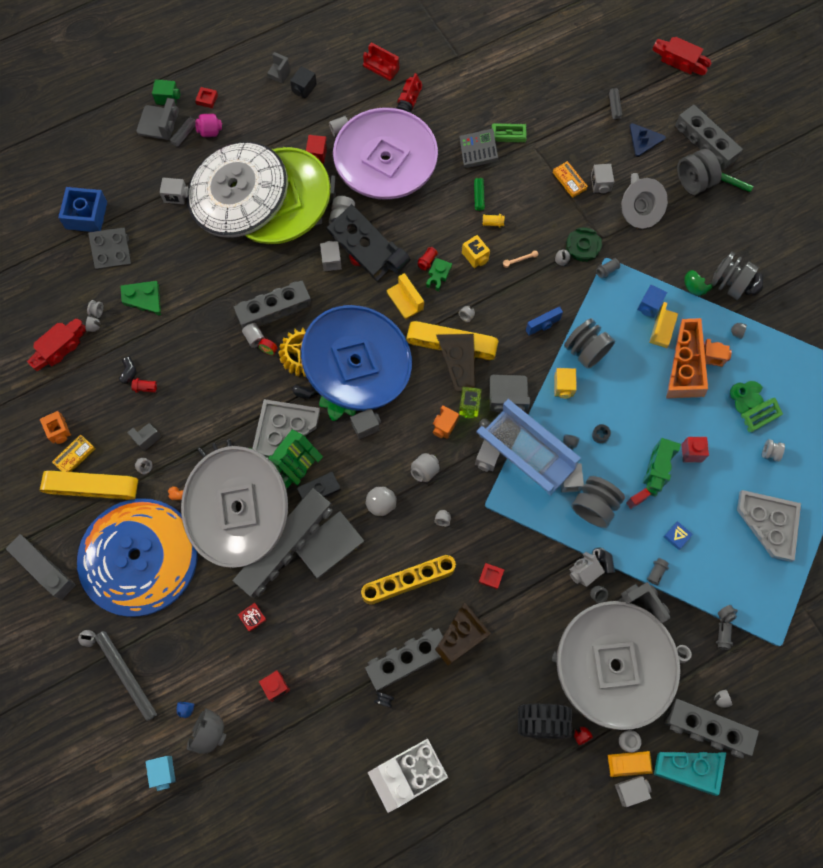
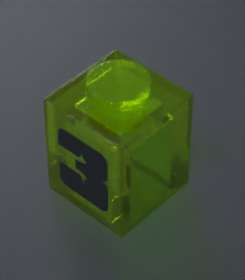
M462 387L459 415H463L466 418L478 417L481 389Z

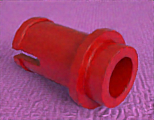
M428 247L423 257L418 259V267L422 270L429 269L431 262L438 255L437 250L433 247Z
M140 378L133 379L132 391L139 393V391L156 393L157 381L140 380Z

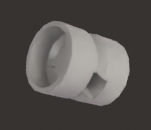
M337 196L333 199L331 207L333 211L330 213L329 224L351 204L355 207L353 199L345 196Z

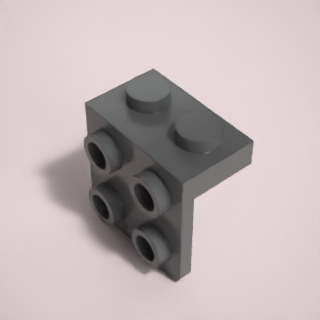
M167 98L164 108L146 105L136 130L137 134L170 140L179 114V108L176 106L175 100Z
M491 375L489 411L502 412L503 404L509 399L524 412H527L530 405L527 377L519 375Z
M648 582L640 587L635 584L621 593L622 598L618 600L619 602L629 604L639 598L644 608L661 623L670 619L668 607L661 603L657 597V590Z

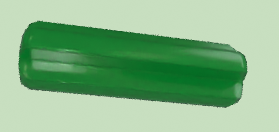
M475 178L476 211H483L485 207L483 178Z

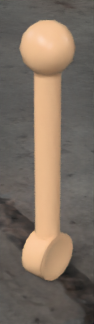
M532 251L531 254L516 258L511 261L504 260L503 266L505 268H508L510 264L525 260L530 257L536 258L538 256V252Z

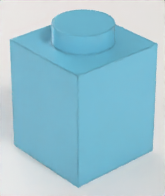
M164 756L146 761L149 788L156 787L157 791L170 788V784L176 782L172 756Z

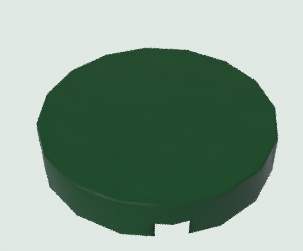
M589 228L576 229L569 234L566 241V250L570 256L581 262L595 259L602 248L601 238L597 235V232Z

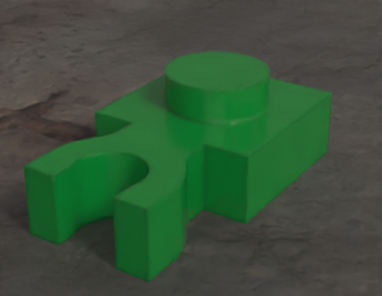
M435 258L429 271V276L431 277L427 280L426 287L430 288L432 283H436L435 290L439 292L441 280L446 282L452 268V263Z

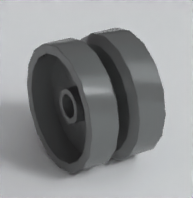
M703 148L692 155L690 154L680 159L677 166L681 184L686 191L693 195L719 184L722 172L719 161L709 149Z

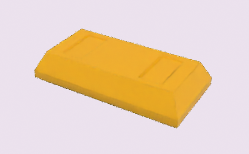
M650 751L608 755L610 777L653 774Z

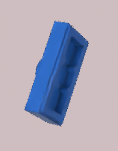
M557 307L529 321L526 332L530 336L541 329L547 330L553 323L561 319L563 311L560 307Z

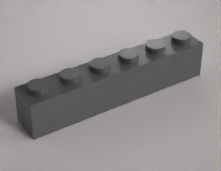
M313 488L287 517L283 533L274 548L261 560L245 566L232 581L253 598L262 595L266 590L265 585L279 575L280 572L278 570L292 560V554L295 550H300L305 545V539L318 530V524L323 518L327 519L331 515L334 506Z

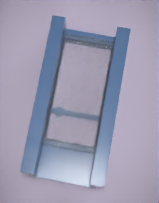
M509 399L503 404L501 414L486 429L481 426L477 430L481 438L485 439L547 491L550 496L577 468L578 461L581 459V457Z

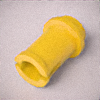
M483 214V226H499L500 228L504 226L505 216L501 214Z

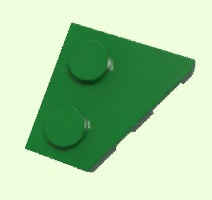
M157 281L121 285L123 305L136 307L142 311L148 310L154 312L155 315H161L159 284Z

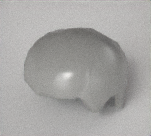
M375 487L367 494L365 504L368 511L375 516H385L395 509L397 498L394 492L387 487Z

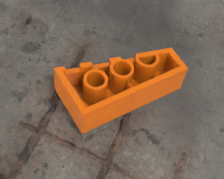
M701 318L682 319L678 331L666 398L705 397L708 390L702 320Z

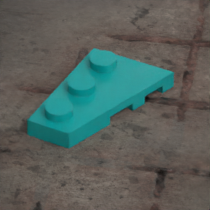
M660 752L657 755L654 775L718 796L726 752Z

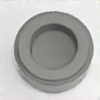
M624 731L619 737V745L626 752H635L641 746V738L635 731Z

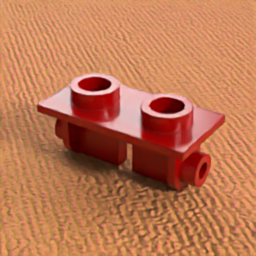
M416 73L414 77L406 80L403 92L407 93H401L397 103L401 100L409 102L412 105V109L422 89V83Z

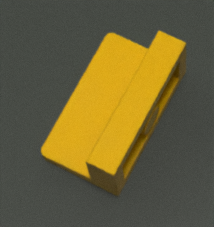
M405 273L398 277V284L388 289L387 294L404 319H408L424 310V300Z
M663 302L658 312L649 342L664 348H668L678 316V313L666 310V302Z

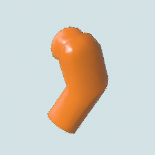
M178 487L169 488V498L171 500H182L184 490L179 491Z

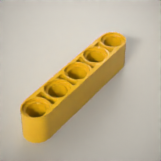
M417 321L410 322L406 338L409 344L442 351L436 334H474L475 357L485 360L495 359L498 339L495 337Z
M44 471L40 492L55 495L132 500L136 497L138 479L130 476Z
M444 555L367 583L362 588V598L367 604H375L449 577L455 570V560L449 555ZM443 562H449L452 565V568L450 570H444L442 569L441 564ZM424 569H430L432 570L433 575L431 577H425L423 576L422 571ZM410 575L414 578V582L406 584L403 578ZM391 582L395 584V589L393 591H386L384 588L385 584ZM373 589L376 591V596L374 598H367L365 596L366 591Z

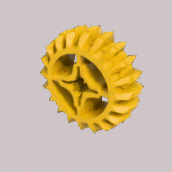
M302 327L301 332L295 329V334L293 335L288 332V338H283L284 344L279 346L281 349L279 351L280 361L284 364V368L289 369L291 374L296 372L298 377L301 373L306 377L301 362V344L306 333ZM294 354L295 357H298V363L293 361L289 355Z

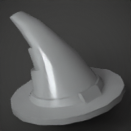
M638 173L631 174V185L625 191L621 202L622 214L633 227L642 229L652 227L665 214L668 204L667 193L663 185L657 180L650 178L639 179Z

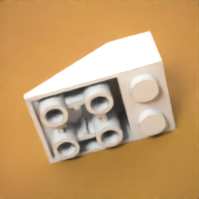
M428 739L368 772L388 813L448 778Z

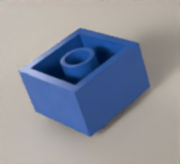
M66 187L58 218L64 228L68 230L101 231L107 200L102 190Z

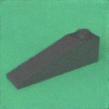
M19 534L6 548L54 597L63 600L76 586L71 579L23 535Z

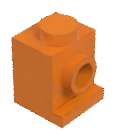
M707 338L704 343L706 364L723 367L731 358L732 350H729L730 346L723 345L720 342L711 343V339Z
M442 405L440 415L438 414L433 422V425H435L433 434L439 438L444 437L448 439L459 420V414Z
M59 411L40 419L46 436L52 443L61 444L71 435L65 422L66 420Z

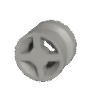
M768 439L764 444L762 457L767 459L770 457L774 461L779 462L783 457L785 444L781 442L774 443L773 440Z

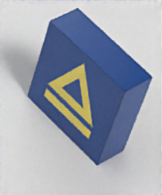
M677 521L664 535V538L680 550L693 534Z

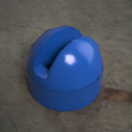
M178 702L176 708L178 716L183 718L190 717L194 710V704Z

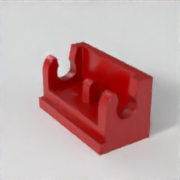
M371 42L368 48L369 52H364L363 67L391 81L399 71V57Z

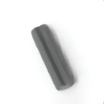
M612 88L609 92L612 118L619 120L622 116L619 90Z
M189 117L171 137L172 145L178 147L196 126L193 118Z

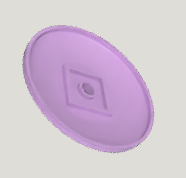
M376 108L356 115L341 128L334 143L333 157L339 176L351 189L375 199H395L415 192L430 179L437 164L438 147L431 129L414 114L396 108ZM386 155L390 157V159L383 160L381 158L382 156Z

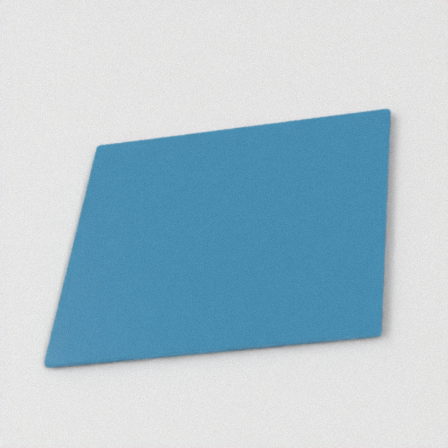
M605 258L602 265L611 261V259ZM621 263L620 268L608 274L607 278H600L596 274L528 415L562 443L565 434L579 437L577 447L571 450L581 457L578 463L582 464L584 484H586L589 476L600 477L619 488L624 494L625 499L620 504V508L617 511H613L615 516L607 528L597 527L582 519L571 507L577 495L583 493L582 490L580 492H561L560 485L550 496L547 491L510 460L506 459L485 503V507L582 554L585 552L592 554L595 548L601 547L612 554L616 570L643 583L648 582L655 589L718 619L721 618L717 613L722 608L732 605L738 612L736 613L737 618L730 622V624L775 646H781L823 535V350ZM650 285L668 292L663 302L667 303L666 310L678 313L668 348L649 343L662 304L654 318L645 316L641 311L637 310ZM592 318L596 325L601 326V331L598 335L607 332L615 340V344L596 365L586 369L578 361L582 352L572 355L571 350H567L564 344L578 326ZM701 318L704 343L708 338L711 339V343L720 342L723 345L730 346L729 350H732L731 358L723 367L706 364L708 390L705 397L666 398L682 319ZM736 323L747 325L742 339L733 336L731 328ZM557 368L576 369V392L574 397L563 399L560 396H554V374ZM748 381H755L761 384L763 389L759 394L764 402L775 397L783 415L753 432H748V426L744 423L745 419L736 410L735 400L730 396V389L736 383L745 384ZM771 404V405L765 407L764 409H762V410L756 412L755 414H753V415H751V416H749V417L751 418V417H753V416L759 414L760 412H762V411L768 409L769 407L773 406V404ZM776 410L752 422L753 425L776 413ZM599 424L608 426L611 431V435L605 443H597L592 438V432ZM521 429L511 450L524 460L540 444ZM599 430L597 435L600 434L599 437L603 438L606 433L603 434L604 431ZM687 437H707L709 456L702 463L683 462L681 445L679 452L670 461L672 469L668 473L671 475L670 481L662 488V491L658 492L656 497L650 495L639 505L632 509L629 508L626 502L646 488L647 484L642 482L646 476L652 450L661 438L682 444ZM768 439L773 440L774 443L781 442L785 444L784 454L779 462L774 461L770 457L768 459L762 457L763 447ZM542 447L529 460L528 465L539 473L554 455ZM741 490L801 503L795 561L789 562L772 558L737 511L739 492ZM677 521L693 534L680 550L664 538V535ZM661 558L669 563V569L665 571L660 584L657 586L650 583L647 577H649L654 567L653 562Z

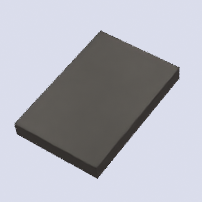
M339 511L321 525L313 535L310 534L305 539L306 543L300 550L296 549L295 551L315 577L319 579L365 542Z

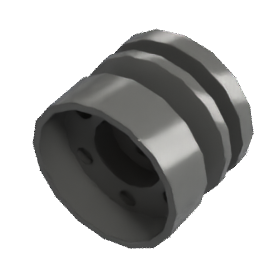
M731 252L730 255L722 260L713 274L711 285L714 287L718 280H720L722 284L718 290L721 291L728 285L730 287L727 295L738 300L759 267L750 261L743 267L739 266L742 257L740 256L736 263H734L732 259L736 253Z
M592 318L578 326L564 344L567 350H571L572 355L582 352L578 361L586 369L596 365L615 344V340L607 332L598 335L601 331V326L596 325Z
M589 476L586 484L582 487L583 493L577 495L571 507L577 515L597 527L607 528L615 516L613 511H617L620 508V504L623 503L625 496L619 488L600 477Z

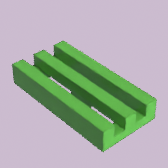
M492 124L495 142H526V124Z
M774 397L741 414V417L745 419L744 423L748 426V432H753L780 417L783 413ZM773 404V406H771V407H769L768 409H766V410L760 412L759 414H757V415H755V416H753V417H751V418L749 417V416L755 414L756 412H758V411L764 409L765 407H767V406ZM776 410V413L753 425L752 422Z

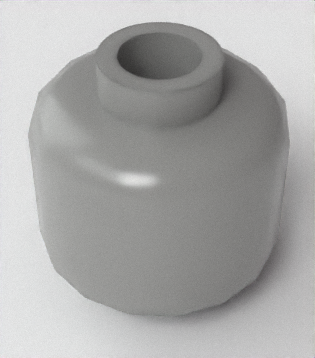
M421 454L411 464L412 476L419 482L430 481L439 472L438 459L434 455Z

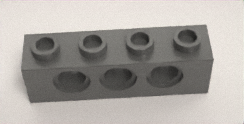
M692 105L679 115L675 124L677 129L700 150L705 148L712 151L717 157L722 170H725L738 160L743 149L698 107Z
M302 280L292 282L289 286L283 288H276L265 295H258L252 300L242 301L233 307L243 329L250 323H256L258 327L310 308L312 303ZM272 303H275V304H276V305L273 306V307H270V306H269V305L272 304Z
M431 628L423 632V637L418 640L412 638L404 643L405 647L399 650L397 647L386 652L387 656L380 660L376 657L367 662L368 666L365 669L377 692L441 658L435 650L443 637L439 628L435 631ZM426 643L430 645L431 651L428 654L421 653L419 650L421 644ZM405 653H409L413 657L412 662L409 664L401 661V656ZM386 663H392L395 667L394 671L390 674H386L382 670Z
M673 699L664 723L670 726L669 730L675 733H688L690 738L695 741H708L711 743V747L722 751L724 748L731 751V755L744 759V756L753 755L759 732L679 699ZM687 716H691L694 720L692 728L686 723ZM708 724L714 727V734L712 736L707 732ZM729 732H731L735 738L732 744L727 739V735Z

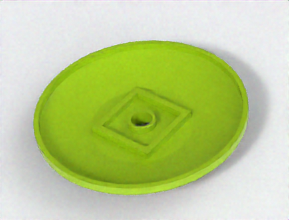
M291 147L272 149L280 157L287 171L288 188L286 197L279 211L267 224L244 236L263 244L285 243L302 236L320 220L329 202L330 180L323 164L314 155L305 150ZM233 182L231 187H235L237 182Z

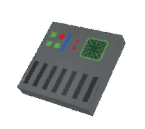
M493 129L459 136L464 168L499 161Z

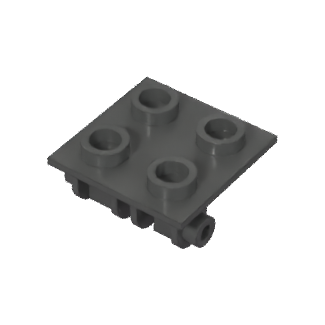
M125 228L88 233L95 269L131 264L127 243L129 237L125 232Z

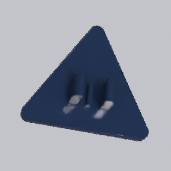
M633 123L630 124L634 152L637 157L666 138L665 135Z

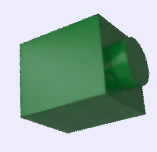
M155 80L152 95L156 105H165L167 98L174 99L175 103H177V99H180V89L177 88L175 81Z

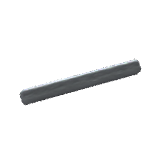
M104 631L98 633L95 639L145 720H152L157 715L153 706L107 633Z

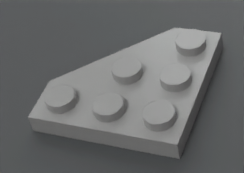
M264 399L252 449L266 457L273 456L274 451L292 429L306 436L317 428L320 408Z
M741 490L739 492L737 511L769 555L776 559L789 562L795 561L801 503Z

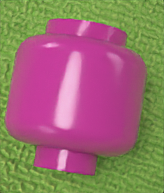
M201 114L195 120L196 131L202 137H216L219 130H222L221 120H218L215 114Z

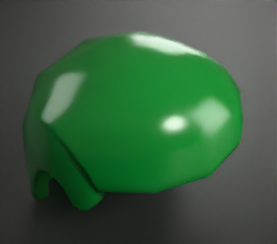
M694 270L686 273L684 282L686 289L691 294L702 296L712 290V285H706L704 283L705 278H701Z

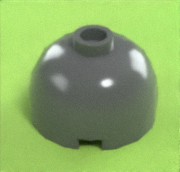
M205 708L192 729V737L194 738L189 737L186 749L198 754H207L212 752L217 745L222 746L226 734L223 733L224 723L222 718L214 711Z

